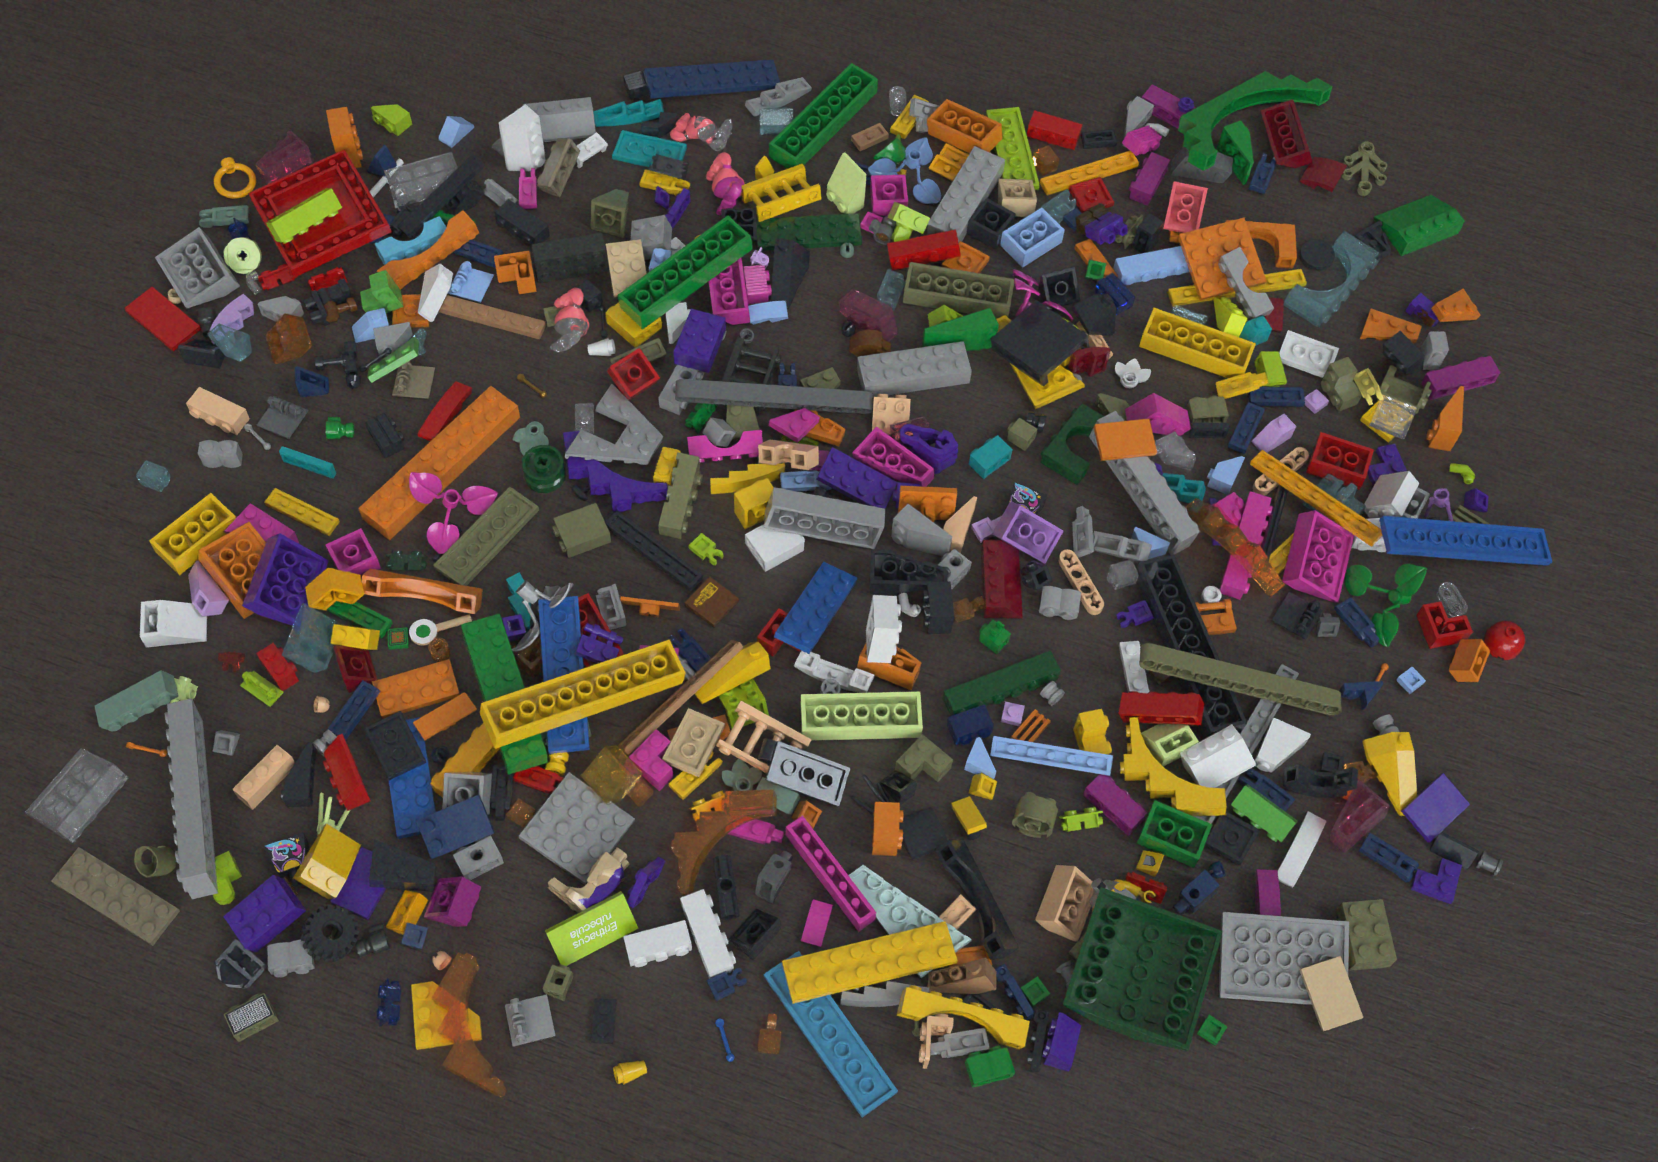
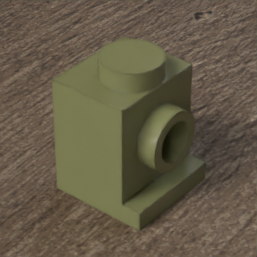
M561 964L559 966L552 965L542 988L544 994L565 1001L567 991L574 977L572 971H570L571 969ZM558 980H563L561 986L556 984Z

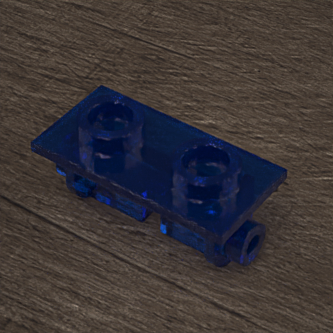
M233 218L234 224H230L228 228L232 240L239 237L251 239L247 233L248 227L246 224Z
M387 978L378 989V998H381V1005L377 1009V1019H380V1027L386 1021L388 1025H397L400 1015V1005H392V1002H400L401 985H399V981H391V984H389V978Z

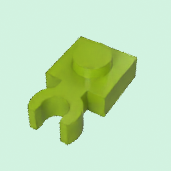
M703 533L689 545V549L704 560L708 557L712 565L717 564V560L713 558L714 556L723 558V552L715 549L716 544Z

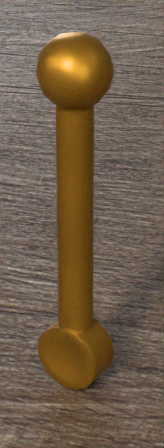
M523 374L517 376L518 381L526 383L538 392L542 398L547 396L546 391H541L525 379Z

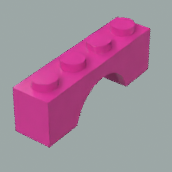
M762 430L742 432L739 442L730 448L714 446L706 435L687 437L689 455L698 456L700 463L705 462L704 459L712 458V461H722L723 457L729 456L730 460L742 459L741 455H749V458L759 457L758 445L763 443Z

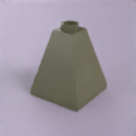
M614 189L592 199L591 229L624 238L629 192Z

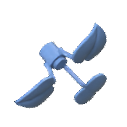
M927 137L916 140L907 146L905 150L906 159L903 160V163L897 169L896 164L887 158L879 159L868 167V172L871 176L898 175L897 172L905 165L910 169L916 168L918 184L913 188L915 199L925 204H937L941 200V192L938 185L931 179H925L923 182L920 179V165L929 164L933 157Z

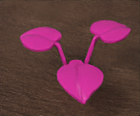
M1013 269V276H1020L1027 280L1029 284L1027 285L1017 278L1014 279L1016 289L1027 290L1024 301L1016 313V316H1018L1032 304L1028 302L1031 293L1040 295L1032 287L1033 284L1038 286L1039 283L1029 275ZM1051 301L1042 303L1064 312L1071 322L1073 321L1072 316L1064 307Z
M411 472L409 477L410 491L418 502L429 504L433 501L434 497L436 499L443 498V505L447 508L444 524L440 522L433 523L427 530V540L439 554H444L459 539L458 528L455 525H447L451 509L455 508L458 502H460L462 505H467V510L471 514L482 515L494 503L498 494L487 487L470 486L463 491L462 497L454 489L437 495L442 490V483L437 476L430 473Z

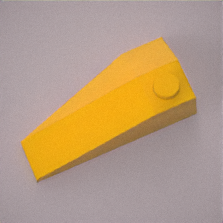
M750 642L744 645L742 650L695 693L702 704L770 670L769 655L759 642Z
M1390 732L1363 740L1362 743L1367 761L1377 771L1379 782L1384 783L1388 790L1387 796L1398 815L1405 816L1401 810L1417 796L1414 748L1409 732Z

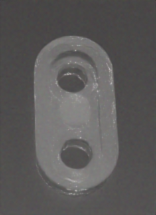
M895 86L889 91V108L892 115L899 116L907 106L906 91L900 86Z
M1450 582L1442 583L1436 593L1447 613L1451 617L1465 615L1468 606L1457 587Z

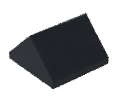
M1074 266L1041 275L1038 292L1043 302L1051 301L1064 306L1081 301Z
M193 338L179 344L178 349L185 363L220 369L228 350V344L218 342L213 344L211 341Z
M755 909L729 940L750 959L754 960L781 930V920L771 914Z

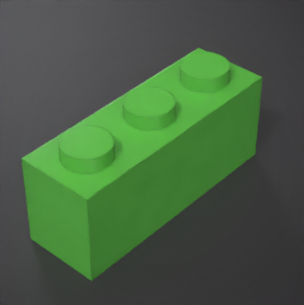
M1248 784L1244 786L1231 804L1234 807V812L1241 817L1247 816L1251 819L1250 823L1254 827L1266 830L1268 832L1266 835L1275 842L1278 840L1282 842L1297 823L1295 818Z

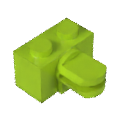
M894 202L887 217L896 221V227L891 238L892 241L909 239L913 230L923 234L930 218Z
M229 851L215 857L218 893L213 894V898L220 905L229 904L234 900L235 892L231 882L242 877L237 863Z

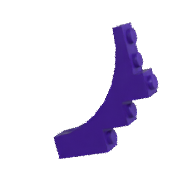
M580 431L563 432L565 453ZM572 456L566 459L569 479L588 477L591 495L610 494L612 512L631 510V503L666 500L667 483H649L632 480L609 470L595 459L585 460V457Z

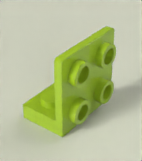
M750 679L718 696L726 709L731 729L739 717L735 710L740 701L769 716L765 697L754 679ZM749 719L748 721H745V723H744L743 726H746V725H749V724H752V723H755V722Z

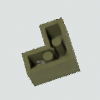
M1349 357L1330 363L1321 381L1323 391L1327 393L1332 405L1338 411L1357 405L1362 396L1353 382L1358 370Z
M922 734L896 761L895 771L914 779L924 770L934 780L939 782L951 769L953 759Z

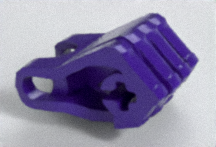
M905 424L900 429V444L904 447H910L909 451L933 467L934 474H939L955 464L958 443L951 432L943 429L941 433L932 428H923L911 424ZM905 432H912L913 436L906 435ZM935 443V448L929 445Z

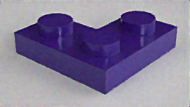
M1395 444L1377 448L1376 453L1381 463L1369 466L1367 474L1372 485H1375L1380 475L1407 471Z
M658 857L653 862L649 861L644 869L640 868L635 875L636 883L632 885L627 893V896H629L627 900L629 907L633 909L642 902L649 885L659 877L666 862L664 859Z
M1442 858L1439 861L1436 875L1417 869L1414 874L1411 890L1451 904L1454 900L1462 865Z

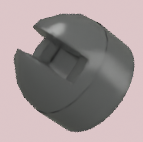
M748 328L741 330L739 334L740 338H745L747 335L750 336L746 340L744 339L745 344L751 343L754 338L753 331Z

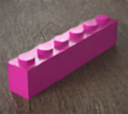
M1249 492L1219 588L1221 594L1239 600L1243 593L1247 594L1250 583H1247L1248 578H1252L1255 570L1252 564L1253 562L1256 563L1259 552L1256 550L1257 547H1261L1264 539L1261 533L1266 531L1268 521L1265 519L1266 516H1270L1273 508L1270 505L1272 498Z
M801 816L786 826V837L856 930L859 932L874 922L876 911L806 819Z

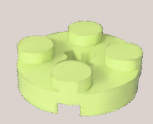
M239 237L230 241L224 249L226 264L237 273L246 274L252 272L260 265L262 258L261 250L254 240ZM241 250H243L244 253H247V257H245V260H242V257L238 256V254L241 253Z

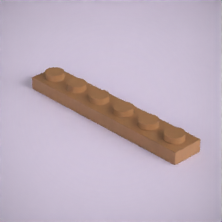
M446 295L439 309V313L536 339L541 338L546 327V321L449 295Z

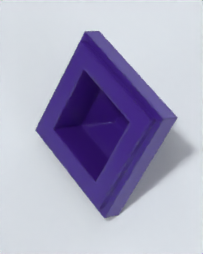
M657 186L654 203L669 209L670 195Z

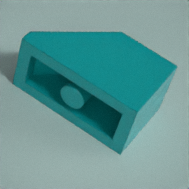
M1262 315L1247 321L1239 338L1258 345L1268 340L1272 328Z

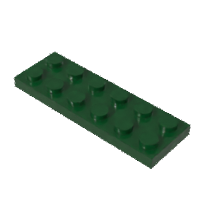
M859 213L769 218L761 222L756 219L758 251L760 248H762V251L774 250L775 239L794 240L804 248L841 247L843 243H851L853 246L862 245Z

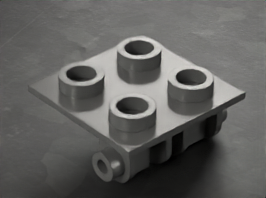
M270 396L268 398L270 406L257 423V426L290 439L308 410L277 396Z

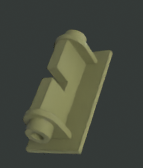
M1141 214L1139 218L1135 215L1131 216L1125 223L1128 233L1124 236H1115L1117 243H1124V249L1134 242L1137 228L1143 221V215Z

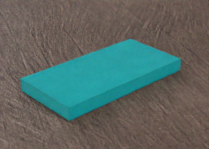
M622 130L612 154V159L650 167L653 164L652 157L653 155L656 156V154L683 161L687 144Z

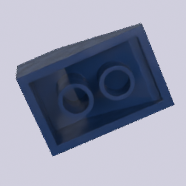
M480 794L416 820L431 859L495 833Z

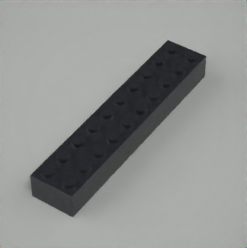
M1175 555L1139 562L1134 575L1153 615L1154 623L1164 647L1220 661ZM1178 678L1184 694L1191 692L1200 694L1204 702L1202 723L1198 725L1203 739L1230 725H1233L1238 733L1242 732L1247 721L1234 691Z

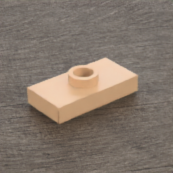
M960 894L939 918L957 930L974 913L976 908Z

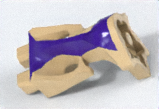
M618 847L611 855L607 852L603 853L592 866L586 880L588 883L583 888L567 887L554 877L548 882V889L567 903L570 909L580 913L595 903L603 901L616 889L620 882L624 881V870L629 865V862L626 860L627 854Z

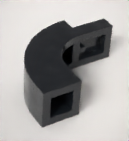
M1297 764L1284 769L1283 787L1312 797L1347 796V791L1357 789L1358 770L1351 767L1337 772H1318Z

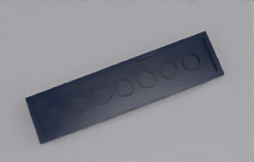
M774 60L644 68V77L650 98L775 89L776 83H781Z

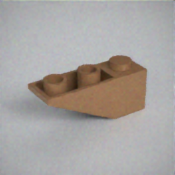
M986 958L929 972V992L980 994L996 990V970Z

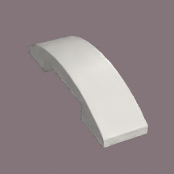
M801 651L794 664V667L823 682L827 679H834L839 682L840 688L855 692L867 693L874 678V674L857 668L853 671L820 659V655L813 652L807 654Z
M1309 811L1307 812L1294 841L1278 869V879L1280 882L1291 888L1294 887L1321 835L1326 820Z

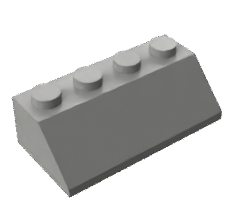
M591 97L526 104L540 118L543 142L557 141L558 138H589L596 133Z

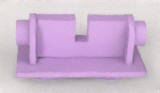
M762 248L759 251L755 250L750 258L751 266L763 265L767 268L769 258L762 253Z

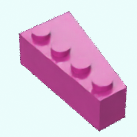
M877 426L852 452L853 458L902 483L920 484V487H927L934 479L933 467Z

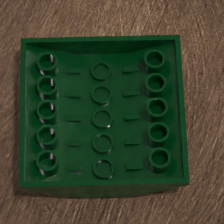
M1100 887L1063 1005L1102 1027L1137 1040L1188 1051L1223 931Z

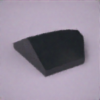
M236 939L215 960L218 979L226 986L248 989L268 967L252 952L245 949Z

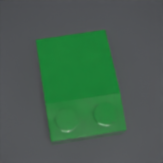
M1240 120L1223 127L1217 150L1219 153L1233 158L1232 171L1240 182L1245 185L1254 161L1250 132Z

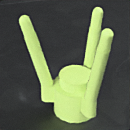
M322 792L319 795L317 836L325 824L340 831L343 822L350 810L347 811L346 809L336 826L335 821L329 819L332 797H328L323 819L324 793Z

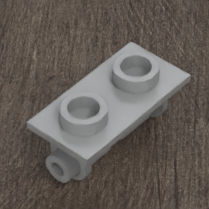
M493 179L485 181L486 188L484 189V194L499 206L503 205L508 199L514 203L518 202V199Z

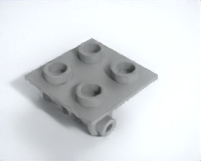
M547 994L519 1001L518 998L511 999L510 1004L505 1005L513 1047L555 1036Z

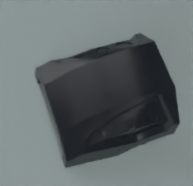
M732 208L721 209L722 219L729 216L751 236L752 241H757L756 208H753V210L751 208H744L742 210Z

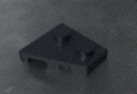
M1380 220L1354 237V240L1376 262L1391 253V247L1387 242L1386 233L1382 231V222Z

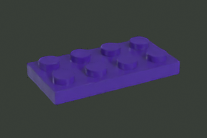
M833 447L830 449L816 480L863 505L883 509L886 508L893 489L897 485V482Z

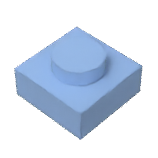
M1413 667L1396 679L1409 694L1426 681Z

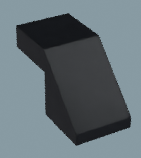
M660 112L659 122L642 121V134L657 138L663 137L676 127L677 113Z

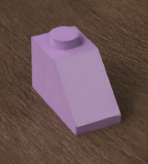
M1282 414L1271 421L1252 440V443L1259 451L1264 450L1268 453L1290 439L1296 425L1285 414Z

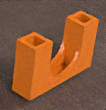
M1246 221L1252 239H1262L1273 247L1275 267L1293 269L1297 259L1295 225Z

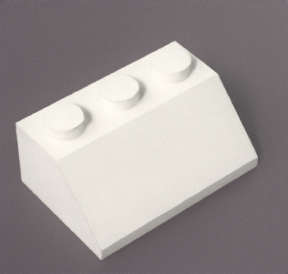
M1233 725L1180 752L1182 764L1197 785L1209 788H1216L1256 766L1247 745Z

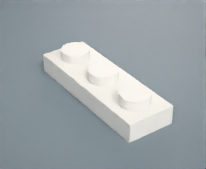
M1139 641L1120 642L1119 650L1128 693L1130 691L1148 693L1149 688L1145 669L1139 665Z

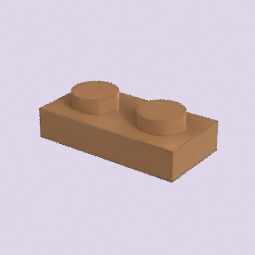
M878 123L852 135L851 141L859 151H862L888 139L889 134L881 123Z

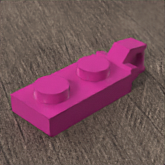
M731 813L726 828V833L764 845L765 843L770 844L771 841L781 843L784 832L775 829V825L736 813Z

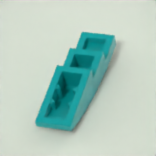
M661 99L644 104L643 100L629 105H626L623 101L593 111L596 127L619 126L659 118L660 112H664Z

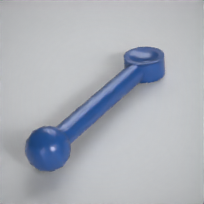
M719 1018L716 1020V1026L720 1029L727 1052L726 1059L732 1062L735 1056L731 1053L723 1028L724 1020Z

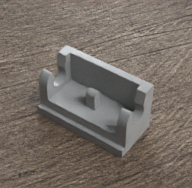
M616 584L597 590L599 595H596L600 613L609 629L612 630L626 626V619Z

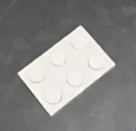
M1288 330L1279 353L1283 364L1323 378L1329 364L1335 361L1339 348Z

